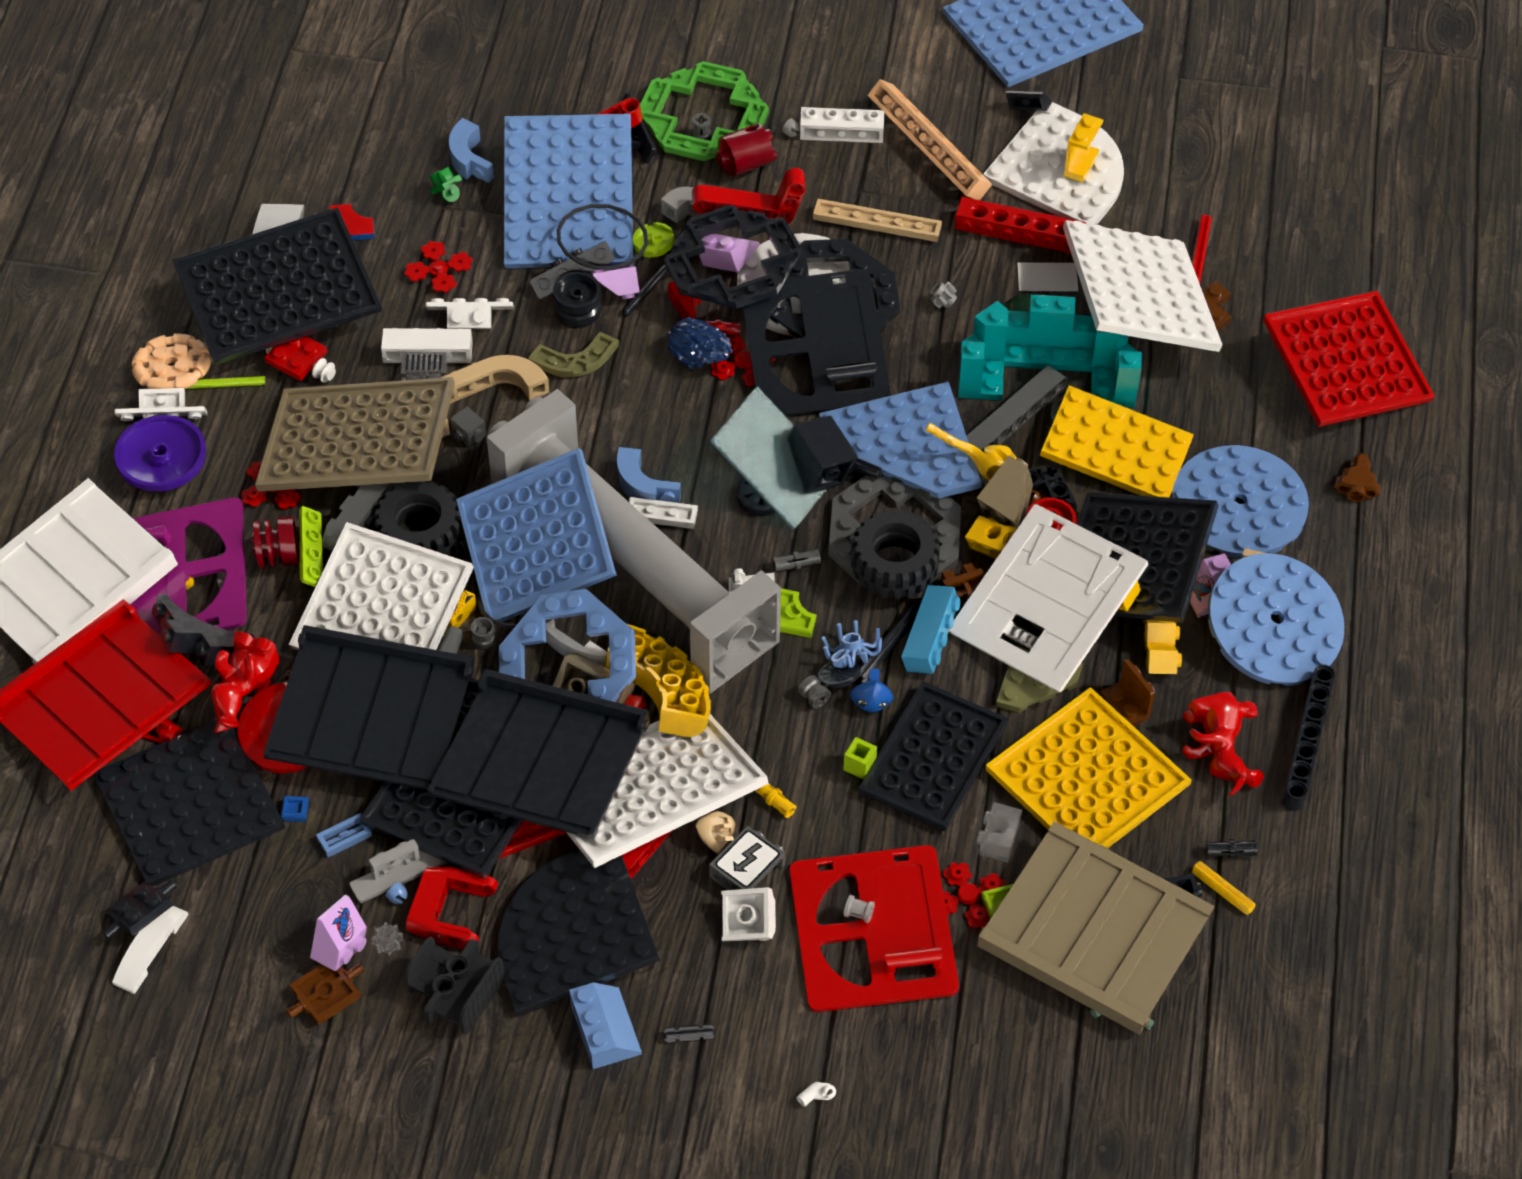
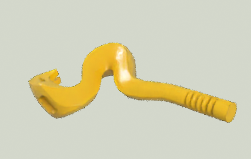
M928 423L925 431L954 448L965 452L972 459L980 474L988 481L991 480L1009 455L1015 459L1017 458L1011 449L1004 445H989L982 452L976 446L947 434V432L935 427L931 423Z

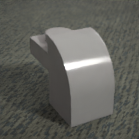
M692 187L675 188L661 198V213L675 223L680 222L688 214L692 217L702 215L693 209Z

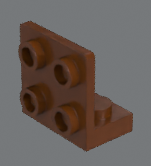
M1126 659L1123 662L1120 681L1100 691V696L1135 727L1150 719L1155 689L1150 682L1143 678L1140 669L1133 665L1129 659Z

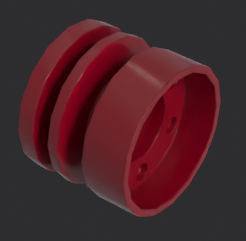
M293 516L278 518L277 529H272L269 519L265 520V530H262L260 520L253 522V553L260 569L266 568V558H269L271 568L275 567L277 556L281 557L284 566L299 564V546Z

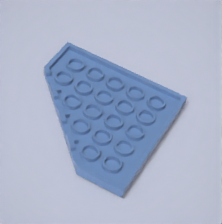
M949 382L819 413L821 418L831 415L858 455V458L881 467L882 475L886 477H895L902 480L903 484L930 492V496L937 499L982 488L977 467L972 459L965 452L954 448L925 431L928 423H931L935 427L947 432V434L968 443Z

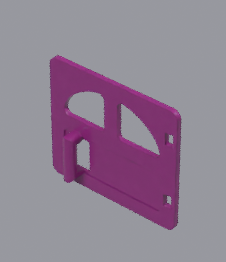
M229 498L132 518L152 537L160 540L164 547L174 554V558L178 563L176 567L130 604L137 610L138 617L160 635L162 629L152 615V606L156 603L158 594H167L178 607L187 613L186 581L190 577L195 578L226 572L224 584L217 597L204 611L193 617L205 623L219 620L220 624L213 626L225 630L239 628L246 623L243 504L239 498ZM196 523L211 528L223 540L226 547L225 553L216 557L186 562V527L189 524Z

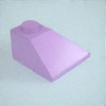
M629 265L615 270H595L589 273L614 294L622 295V299L635 297L634 293L640 292L636 266Z

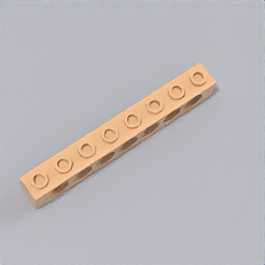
M879 79L868 96L881 110H884V113L966 196L981 200L992 186V183L893 84Z

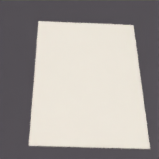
M1017 263L1019 291H1078L1075 263Z

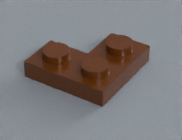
M1214 281L1203 289L1202 292L1218 332L1231 322L1232 316L1219 307L1230 299L1231 293Z

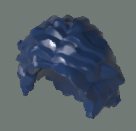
M691 317L682 319L667 334L669 352L690 370H693L694 366L702 368L704 363L710 364L711 362L726 361L729 358L728 354L733 352L730 339L726 337V334L719 328L713 327L702 320Z

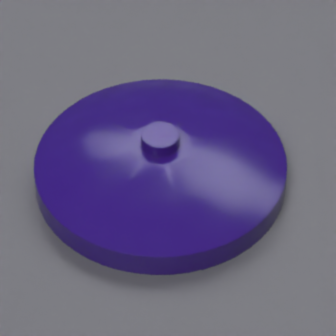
M156 415L132 424L121 434L115 446L114 458L118 472L130 485L146 491H167L178 488L192 480L202 469L207 452L204 437L193 423L178 416Z

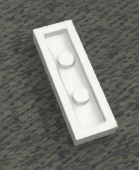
M630 497L629 503L653 524L690 529L695 527L698 512L697 505Z

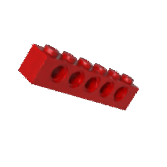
M962 197L956 213L955 229L1071 253L1063 225L1066 220L1073 222L1078 220Z

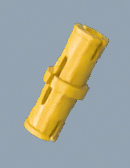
M770 784L755 790L765 799V803L769 806L772 805L786 818L792 816L797 808L796 805L782 795L780 789H775Z

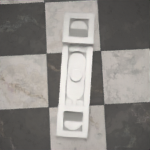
M554 619L546 623V642L554 650L563 656L574 653L580 654L606 668L607 652L591 641L582 646L556 629Z
M172 906L139 931L116 971L112 981L113 985L135 994L148 975V966L171 933L176 934L187 918L188 912Z

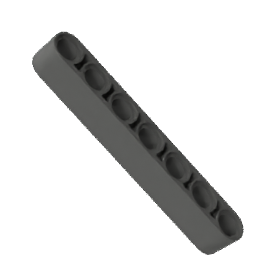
M1051 366L1045 367L967 435L968 443L976 446L982 452L989 445L1002 444L1064 389L1067 384V377Z

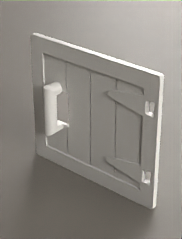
M1035 504L954 619L953 627L949 629V632L1060 693L1148 566V562L1138 555ZM1054 521L1064 525L1060 531L1051 527ZM1112 550L1122 555L1118 561L1109 557ZM1017 614L1045 630L1038 638L1016 626L1012 621ZM1004 634L1031 650L1027 653L1000 637Z

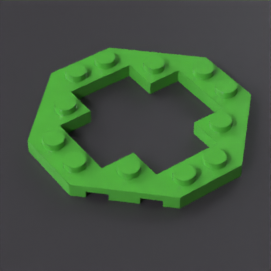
M704 61L696 64L695 68L689 70L684 68L670 73V77L664 79L659 77L651 80L640 104L643 121L664 152L700 161L716 157L718 138L734 131L716 127L711 141L674 133L678 124V118L661 114L671 91L691 95L697 81L733 89L730 96V104L747 108L737 130L756 123H761L764 126L769 114V107L765 102H762L759 93L747 81L746 75L742 70Z

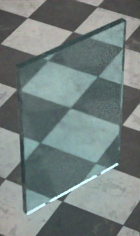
M757 386L710 442L792 529H795L827 489L810 494L805 493L787 440L794 425Z

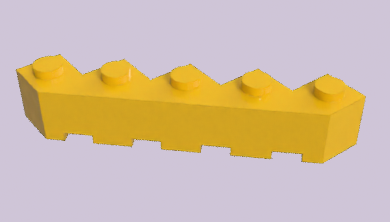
M1143 619V622H1145L1144 646L1145 650H1147L1145 661L1147 672L1149 674H1177V667H1181L1182 655L1178 653L1175 647V640H1179L1180 627L1176 626V622Z

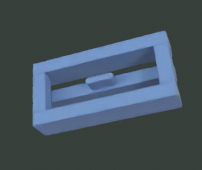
M360 813L316 834L317 840L328 858L372 837L371 830L363 825L348 831V829L360 824ZM339 834V836H337V837H335V838H333V839H331V840H329V841H327V842L325 841V840H327V839H329V838H331V837H333V836Z

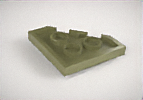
M1018 647L1027 653L1030 651V649ZM1083 663L1079 665L1062 691L1066 689L1070 691L1077 687ZM1008 665L996 707L1020 713L1027 710V707L1037 702L1040 704L1056 697L1058 692Z

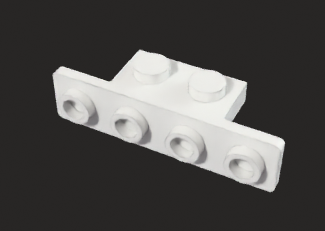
M435 298L431 299V302H426L427 310H447V329H491V310H514V304L506 298H498L496 302H487V299L484 298L474 299V302H466V299L461 298L453 299V302H444V299Z
M184 388L139 389V408L115 409V415L121 418L122 421H133L134 417H143L144 419L156 415L188 416L189 419H200L201 416L207 415V410L203 406L185 407Z

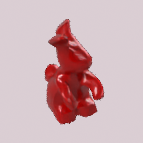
M235 631L233 637L234 652L229 658V663L228 652L223 650L217 654L215 666L222 683L215 684L211 690L217 716L214 733L238 727L239 723L236 715L241 708L242 697L249 694L252 690L255 693H259L270 686V678L280 661L276 646L272 641L261 637L254 639L248 633Z
M1221 692L1192 700L1187 706L1189 710L1182 715L1183 719L1189 725L1194 723L1202 724L1206 734L1190 729L1189 733L1193 739L1204 744L1194 749L1186 745L1182 748L1183 754L1189 759H1200L1205 756L1214 755L1209 765L1210 773L1220 779L1234 782L1235 785L1229 796L1239 791L1244 783L1251 788L1258 787L1264 779L1263 772L1260 770H1249L1243 760L1235 753L1234 741L1242 727V718L1252 719L1258 716L1256 704L1250 701H1237L1231 692Z

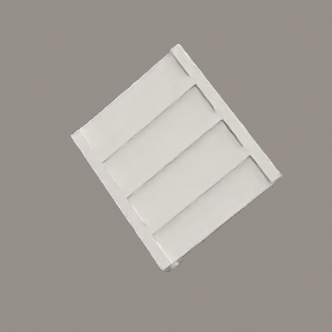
M88 478L0 549V628L31 657L32 663L36 664L122 599L131 604L176 567L178 563L174 558V554L169 549L162 546Z

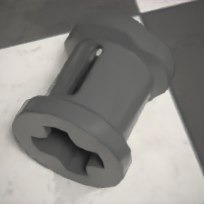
M697 113L693 116V137L704 140L709 139L711 135L709 129L710 116L705 113Z

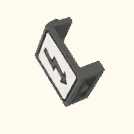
M747 826L709 864V877L726 890L753 889L776 865L780 868L785 866L786 853L781 846L768 841L760 831L753 830Z

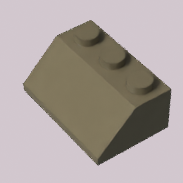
M580 654L566 655L553 686L588 695V681L610 678V670ZM632 681L630 685L627 684L619 694L620 697L616 702L625 704L629 695L633 694L637 683Z

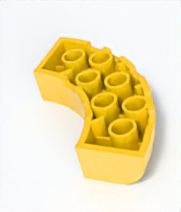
M627 624L635 631L636 678L633 682L637 683L636 685L642 688L655 702L660 715L659 732L682 737H693L701 734L708 724L711 700L709 699L708 685H705L700 669L696 665H692L687 660L688 656L678 647L672 648L669 646L664 638L659 636L656 639L647 635L646 630ZM608 648L606 668L610 670V652Z

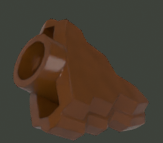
M1358 453L1352 459L1350 467L1344 469L1342 476H1337L1334 485L1338 493L1347 495V498L1353 502H1361L1365 498L1373 499L1380 494V484L1376 482V475L1370 471L1371 463L1367 454Z

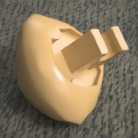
M719 811L709 812L697 820L695 828L698 836L715 853H721L729 841L734 840L735 822L726 813Z

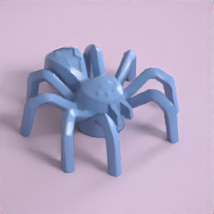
M857 620L853 621L854 633H848L844 636L842 635L841 623H838V646L835 648L829 647L826 638L822 637L823 649L827 660H831L833 666L838 668H844L847 665L853 668L855 657L859 655L863 663L867 664V654L876 656L881 652L882 638L880 637V628H876L874 643L869 644L865 643L864 639H861V636L858 634ZM877 646V650H875L874 652H871L867 649H874Z

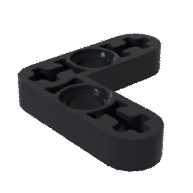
M1046 464L1029 469L1031 478L1035 480L1032 487L1033 490L1044 489L1048 498L1064 500L1072 506L1076 513L1077 504L1058 466ZM1060 489L1064 494L1058 496L1053 494L1052 491Z

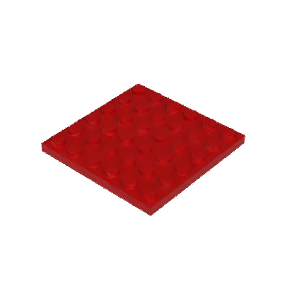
M1378 291L1265 314L1262 319L1318 427L1431 402L1435 397Z

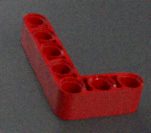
M792 168L785 173L776 195L709 185H697L693 187L691 192L694 211L701 214L731 205L738 207L739 211L748 213L751 210L763 213L767 218H783L790 224L806 192L803 170Z

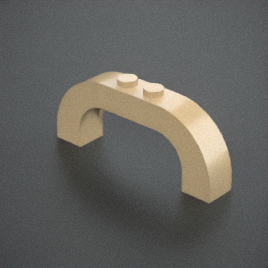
M514 355L493 356L441 377H453L455 386L450 404L500 383L518 386L523 390L529 401L549 393L548 377L543 370L534 362ZM447 418L442 438L450 435L449 423Z

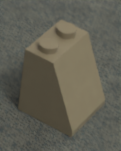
M1009 455L977 497L980 509L985 517L993 518L1002 525H1011L1018 529L1026 517L1033 487L1028 464L1021 458L1015 459Z

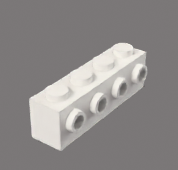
M801 107L800 140L883 143L884 110Z
M383 328L381 346L383 363H406V354H409V363H411L412 354H415L414 363H417L418 354H420V363L423 361V354H426L425 363H428L429 354H431V363L434 362V354H437L436 363H439L440 354H442V363H471L472 332L471 329Z

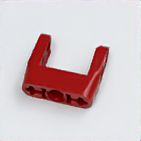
M426 867L407 917L406 931L425 940L432 937L435 939V943L464 949L471 939L479 941V937L469 928L439 922L438 919L449 889L487 897L495 894L498 886L497 880L490 876H486L483 879L469 871L452 867Z

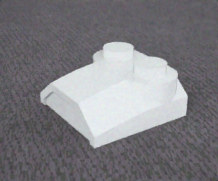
M771 888L721 891V895H723L722 941H767L773 938L776 924L775 899Z

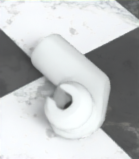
M814 1082L796 1098L805 1107L813 1099H832L836 1095V1089L828 1083Z

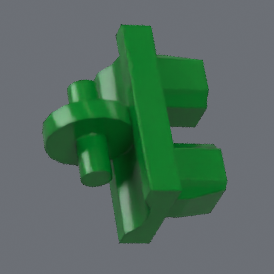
M446 167L428 176L434 187L429 189L432 195L441 192L442 198L447 202H454L459 198V188L454 185V183L462 180L459 174L453 176L449 167Z

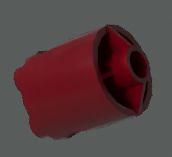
M756 123L719 137L718 151L716 152L718 164L728 174L735 177L777 160V154L771 144V141H773L771 131L769 129L765 130L761 123Z

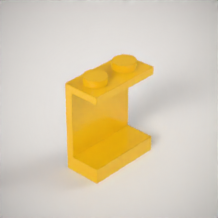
M1085 113L1082 115L1068 140L1064 169L1065 177L1082 183L1086 179L1099 155V149L1090 145L1103 124V119Z

